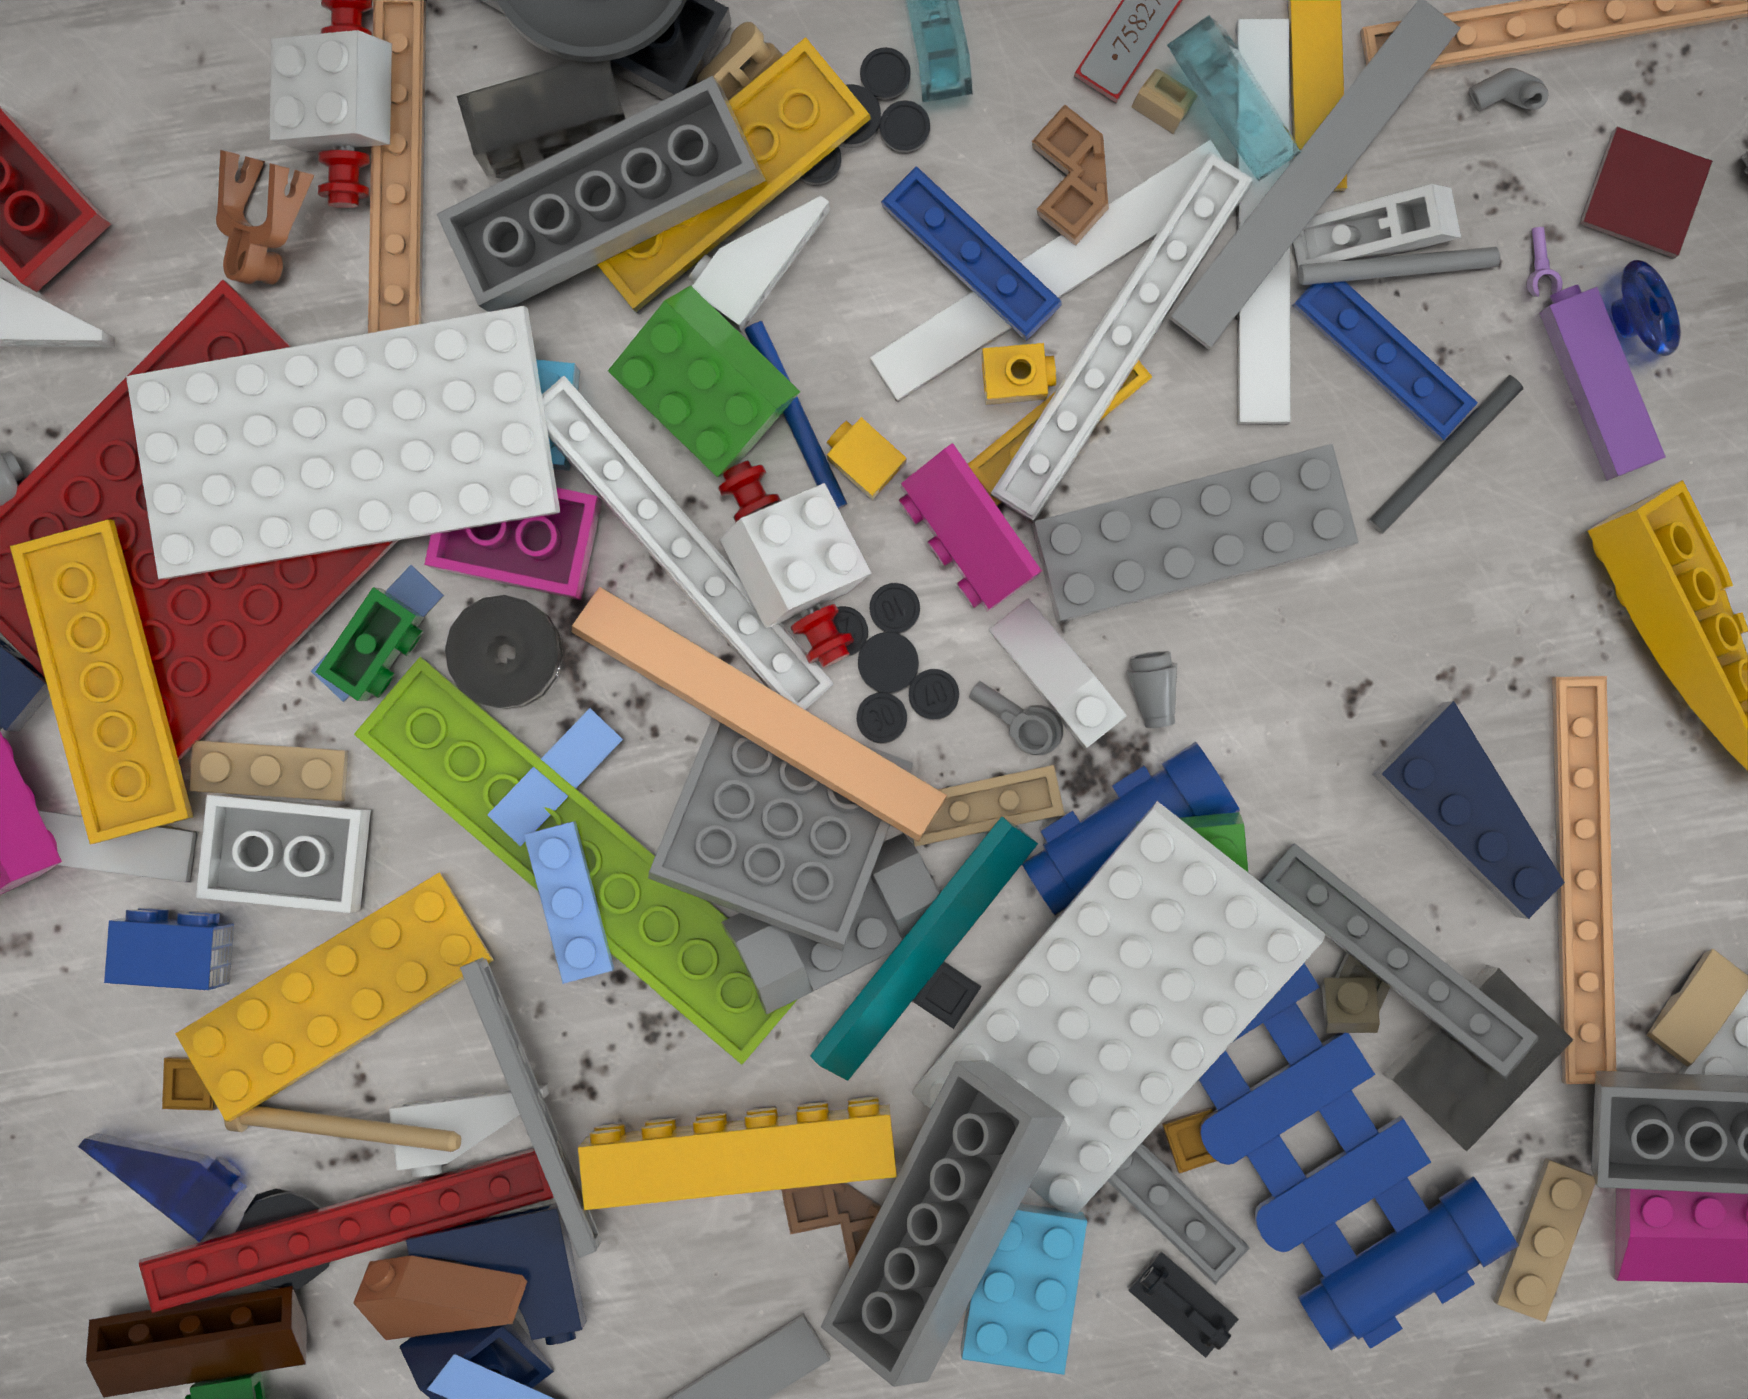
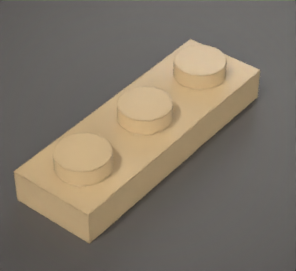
M197 741L192 746L189 791L345 801L348 751Z
M1054 765L938 789L947 795L946 800L921 840L918 842L913 839L916 847L990 831L1001 817H1004L1014 825L1065 815Z
M1545 1158L1516 1237L1519 1246L1511 1251L1493 1302L1537 1320L1546 1321L1596 1184L1593 1175Z

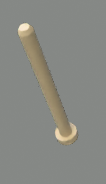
M256 1106L230 1122H226L224 1119L226 1129L234 1132H244L248 1126L448 1152H453L461 1146V1136L455 1131Z

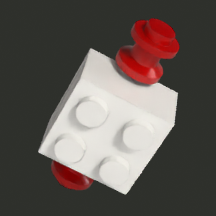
M321 0V6L331 11V25L322 28L321 34L271 39L270 141L304 152L327 150L318 153V162L328 167V182L318 185V195L328 198V206L355 208L359 206V199L369 197V188L359 183V169L370 164V155L354 151V148L390 145L392 43L372 36L370 30L362 27V13L372 9V0Z
M750 461L739 463L722 474L725 482L718 487L722 496L733 495L739 506V510L733 516L736 523L719 540L765 628L767 629L801 614L802 619L790 627L793 634H805L812 648L805 656L809 664L819 661L823 668L828 667L850 654L846 646L851 644L854 639L851 633L838 632L833 622L834 617L839 612L836 604L823 608L821 604L848 593L868 577L871 571L825 483L781 501L778 494H766L760 482L767 473L763 465L752 467Z

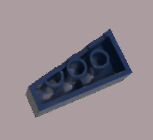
M1454 701L1443 702L1372 774L1516 917L1530 919L1565 883Z

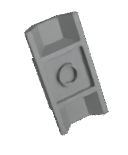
M902 833L883 843L843 951L742 913L721 922L736 947L755 985L761 1005L767 1015L893 952L936 899L939 892L919 852L905 834Z

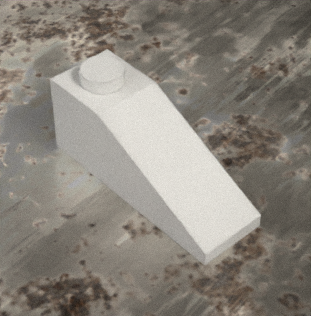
M1429 184L1314 215L1293 244L1299 268V265L1377 258L1412 251L1461 238L1452 189Z
M819 196L719 248L713 258L704 255L689 276V280L694 283L692 287L734 328L742 332L830 211L829 201Z
M0 278V346L114 348V337Z
M1029 598L989 629L990 633L1049 707L1059 716L1061 722L1083 749L1089 747L1127 716L1097 677Z
M538 1085L543 1098H545L549 1094L548 1085ZM510 1089L400 1103L389 1109L391 1123L455 1131L461 1136V1146L453 1152L394 1145L396 1169H411L412 1177L442 1173V1164L450 1163L520 1115Z

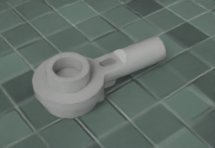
M981 681L971 691L970 699L1010 725L1009 735L1015 739L1017 745L1026 753L1046 755L1061 743L1063 724L1059 716L1052 709L1043 705H1032L1022 709Z

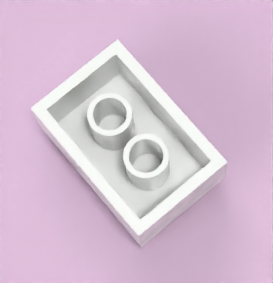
M207 795L196 898L343 913L360 911L371 810L228 795Z

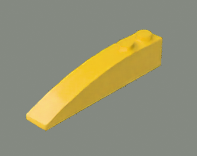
M1681 480L1611 515L1589 529L1588 533L1593 541V549L1596 556L1604 563L1615 585L1616 596L1619 602L1627 609L1634 625L1662 670L1695 714L1726 750L1748 771V654L1741 634L1748 632V627L1743 612L1733 614L1725 590L1733 586L1728 569L1684 481Z

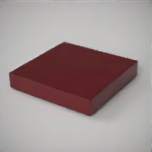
M1617 126L1612 132L1580 225L1676 258L1680 254L1713 161Z

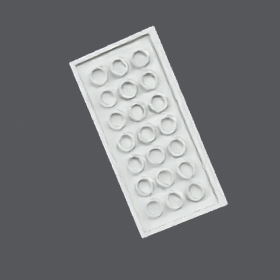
M525 306L126 376L158 579H171L560 513L529 311Z
M1156 801L917 1083L911 1094L931 1109L955 1061H989L1065 1116L1029 1187L1057 1210L1078 1214L1322 944L1325 933Z

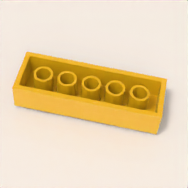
M865 1097L848 1100V1109L830 1111L828 1110L827 1102L798 1105V1111L792 1115L778 1116L777 1108H761L746 1111L747 1116L744 1117V1120L727 1121L726 1113H714L696 1116V1121L693 1122V1125L676 1127L675 1119L668 1118L646 1121L645 1126L641 1127L640 1131L625 1132L624 1124L594 1127V1132L589 1133L590 1136H587L578 1147L584 1210L897 1177L890 1104L879 1105L878 1097Z

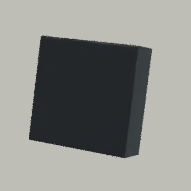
M944 961L912 1002L954 1029L982 986Z

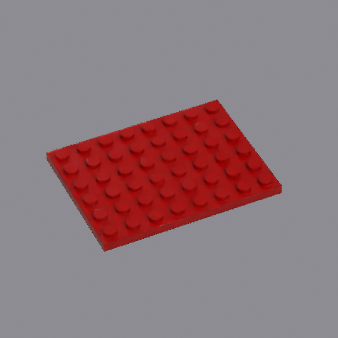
M222 280L127 376L292 346L227 281ZM125 377L17 486L16 495L0 506V633L45 678L10 546L108 519L114 520L178 761H180L192 749V746L197 741H200L399 540L171 579H158L127 378Z

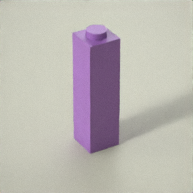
M1579 284L1550 296L1552 304L1539 312L1606 481L1666 458L1598 287L1581 292Z

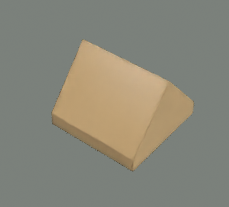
M1155 69L1139 90L1131 107L1174 134L1198 95L1160 69Z

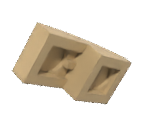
M1714 949L1703 953L1681 991L1669 998L1647 1036L1685 1066L1692 1065L1726 1022L1747 991L1748 975Z

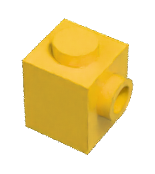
M1044 343L982 349L981 362L985 405L1046 400L1048 387L1056 386L1054 355L1045 356Z
M862 417L854 425H851L846 420L826 442L832 448L827 454V460L871 500L882 491L907 462V458Z

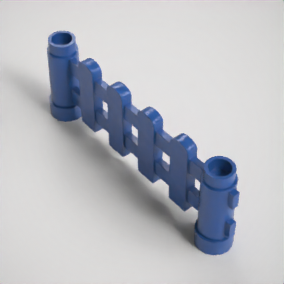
M1194 742L1161 763L1163 769L1152 776L1143 765L1113 784L1112 787L1118 797L1079 821L1072 810L1041 830L1042 835L1047 841L1043 844L1045 850L1022 865L1054 915L1067 908L1134 829L1136 821H1140L1156 801L1178 818L1236 813L1240 811L1231 793L1197 742ZM1303 963L1235 1039L1237 1040L1263 1023L1289 1064L1249 1088L1225 1050L1199 1079L1217 1108L1201 1120L1200 1135L1206 1150L1219 1163L1230 1165L1247 1156L1272 1194L1271 1197L1261 1202L1255 1210L1256 1225L1265 1242L1279 1252H1288L1303 1243L1323 1274L1319 1278L1321 1283L1300 1295L1298 1299L1330 1350L1332 1351L1354 1336L1358 1340L1363 1337L1371 1349L1403 1329L1395 1316L1434 1292L1441 1303L1444 1304L1475 1284L1468 1273L1469 1270L1479 1264L1484 1268L1519 1245L1474 1176L1439 1197L1441 1203L1430 1210L1427 1209L1407 1177L1430 1164L1429 1157L1401 1115L1378 1130L1368 1117L1352 1089L1373 1077L1375 1073L1349 1033H1337L1323 1043L1317 1037L1296 1004L1297 1001L1320 988L1305 963ZM1319 1111L1344 1151L1305 1175L1280 1134ZM1375 1198L1395 1231L1356 1255L1335 1222Z

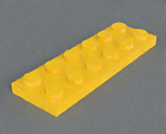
M806 37L729 100L766 181L597 264L635 312L644 307L701 260L704 255H707L871 119L867 110Z
M108 519L10 546L89 844L100 843L192 818L193 813L114 520Z
M439 872L175 1034L226 1122H230L463 980L464 977L460 967L482 957L487 959L488 964L494 960L443 874Z

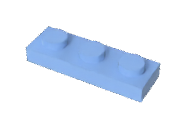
M576 821L524 834L562 983L613 971L614 965Z

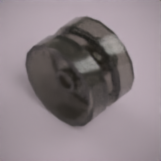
M507 595L482 598L465 608L450 627L445 646L447 668L459 690L477 703L504 710L529 707L546 697L560 679L565 660L563 638L552 618L534 604ZM505 644L516 648L515 658H507V664L503 663L498 655L500 648Z

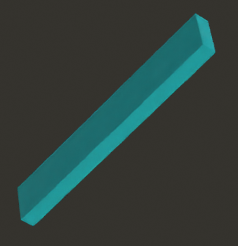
M1001 817L815 1048L810 1057L820 1067L848 1081L1039 843L1010 821Z

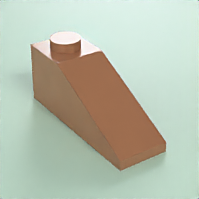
M411 1255L370 1261L353 1304L385 1340L513 1324L527 1280L523 1275Z

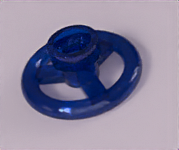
M1642 260L1630 261L1623 269L1621 276L1622 298L1614 301L1611 305L1613 321L1624 338L1630 339L1638 335L1644 345L1653 353L1660 356H1669L1677 350L1681 337L1680 320L1673 297L1660 274L1650 264ZM1640 277L1647 283L1653 294L1647 290ZM1662 316H1663L1664 325H1665V339H1664V340H1663V338H1662L1661 325H1660V321H1661V319H1662Z

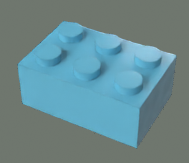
M1020 1203L966 1307L960 1347L963 1360L1065 1374L1087 1219L1083 1212L1073 1214L1059 1211L1056 1208Z

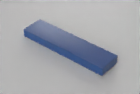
M917 166L881 201L882 207L1026 341L1062 306L1061 300Z
M1347 282L1312 284L1292 305L1439 441H1443L1477 405L1478 402Z

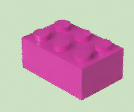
M557 488L560 513L430 535L424 565L440 571L581 600L602 501L595 495Z

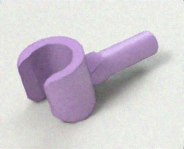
M1544 227L1532 228L1535 271L1527 279V289L1531 295L1539 297L1538 280L1541 276L1547 275L1551 279L1552 294L1562 290L1563 282L1559 273L1550 269Z

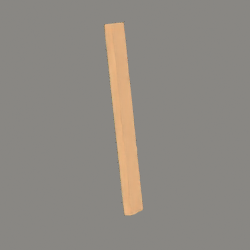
M373 0V36L392 43L390 145L371 146L368 333L421 324L426 0Z
M1521 0L1444 13L1443 15L1458 25L1460 29L1428 70L1748 17V0ZM1401 21L1367 26L1361 29L1360 33L1366 66Z
M601 587L597 589L572 625L573 634L918 842L946 800V794Z
M1607 676L1553 677L1557 871L1565 882L1557 890L1562 1083L1595 1084V1071H1616Z

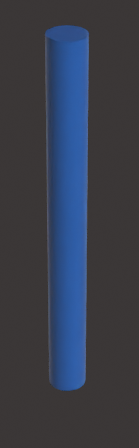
M763 321L746 327L744 331L750 343L790 381ZM797 396L783 414L816 485L825 483L837 508L840 509L847 505L846 499Z

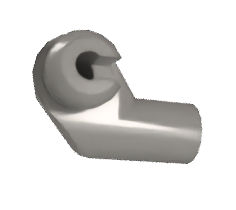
M1507 68L1469 88L1470 97L1478 110H1482L1502 99L1521 108L1537 110L1546 104L1549 96L1548 89L1542 80L1516 68Z

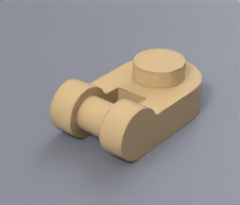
M745 22L733 31L730 43L702 70L696 84L713 76L724 90L729 101L783 55L772 43L764 42L763 33L754 23ZM750 58V64L742 71L740 67Z

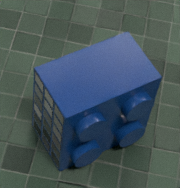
M138 908V910H126L125 918L109 920L104 983L194 990H212L228 985L230 983L234 923L219 922L220 913L189 911V913H178L177 919H168V909Z

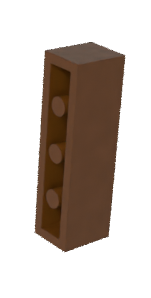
M293 1286L181 1304L153 1313L151 1310L90 1319L86 1364L103 1398L305 1365L307 1321Z

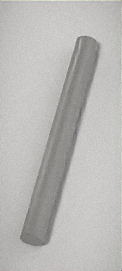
M1497 247L1303 264L1299 265L1298 278L1301 285L1491 268L1499 266L1500 253Z

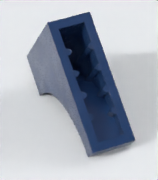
M556 1203L486 1217L430 1234L406 1239L409 1256L447 1259L464 1263L468 1266L523 1275L527 1280V1284L518 1308L528 1326L531 1341L545 1338L546 1345H555L576 1339L575 1331L582 1330L587 1322L569 1233Z

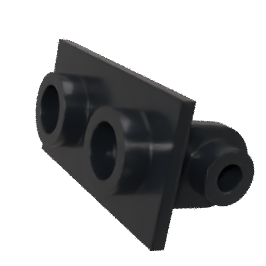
M1162 1251L1128 1289L1130 1293L1205 1358L1214 1348L1220 1350L1231 1337L1229 1330L1239 1320Z

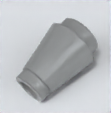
M1158 651L1130 657L1132 669L1127 670L1142 717L1144 718L1145 727L1159 728L1175 724L1177 663H1172L1171 652Z

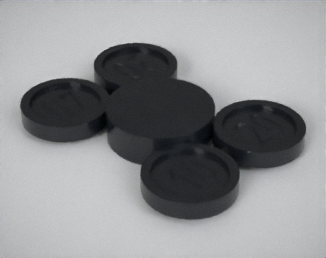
M887 47L873 50L864 58L861 65L860 78L863 87L855 84L846 85L870 114L871 119L839 146L858 148L866 145L876 136L879 128L881 137L886 145L898 152L907 153L915 151L928 139L930 133L929 116L922 106L913 101L902 100L895 102L887 107L881 116V109L877 98L882 100L896 98L906 90L910 82V65L901 52ZM839 146L799 179L811 185H822L831 181L838 174L842 160Z
M889 583L880 587L873 594L869 607L870 615L874 624L884 632L876 634L869 639L868 626L862 614L851 607H837L839 612L834 617L833 622L838 632L851 633L854 639L851 644L846 646L850 653L847 657L859 652L858 669L860 675L868 687L878 692L865 698L857 711V725L864 737L872 742L885 744L896 740L902 735L907 725V712L900 699L892 694L899 693L908 687L909 701L913 710L925 719L940 720L949 716L955 710L959 701V688L955 679L949 673L940 669H928L917 675L919 669L917 651L906 637L900 635L910 630L916 624L920 615L919 599L910 587L901 583Z

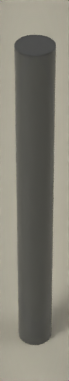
M1508 375L1369 519L1371 525L1383 534L1524 389L1522 384L1513 376Z

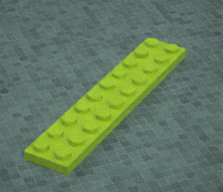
M419 657L354 733L357 738L537 891L538 888L526 842L520 847L488 814L533 767L568 795L566 800L555 811L544 807L550 816L536 831L576 821L610 953L741 1065L744 1064L797 1001L795 1000L766 1015L755 985L736 947L721 922L729 919V917L710 901L648 879L649 870L656 856L582 792L577 788L575 789L541 760V757L423 657Z

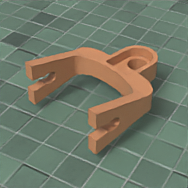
M220 150L216 224L224 235L229 236L223 260L224 273L228 279L247 284L262 281L263 283L273 285L281 276L283 261L278 253L267 252V248H278L286 243L314 175L295 170L290 183V192L285 196L284 191L288 184L290 168L270 163L267 218L263 224L252 226L246 221L243 211L265 161L245 156L240 179L236 182L235 174L238 170L240 155Z

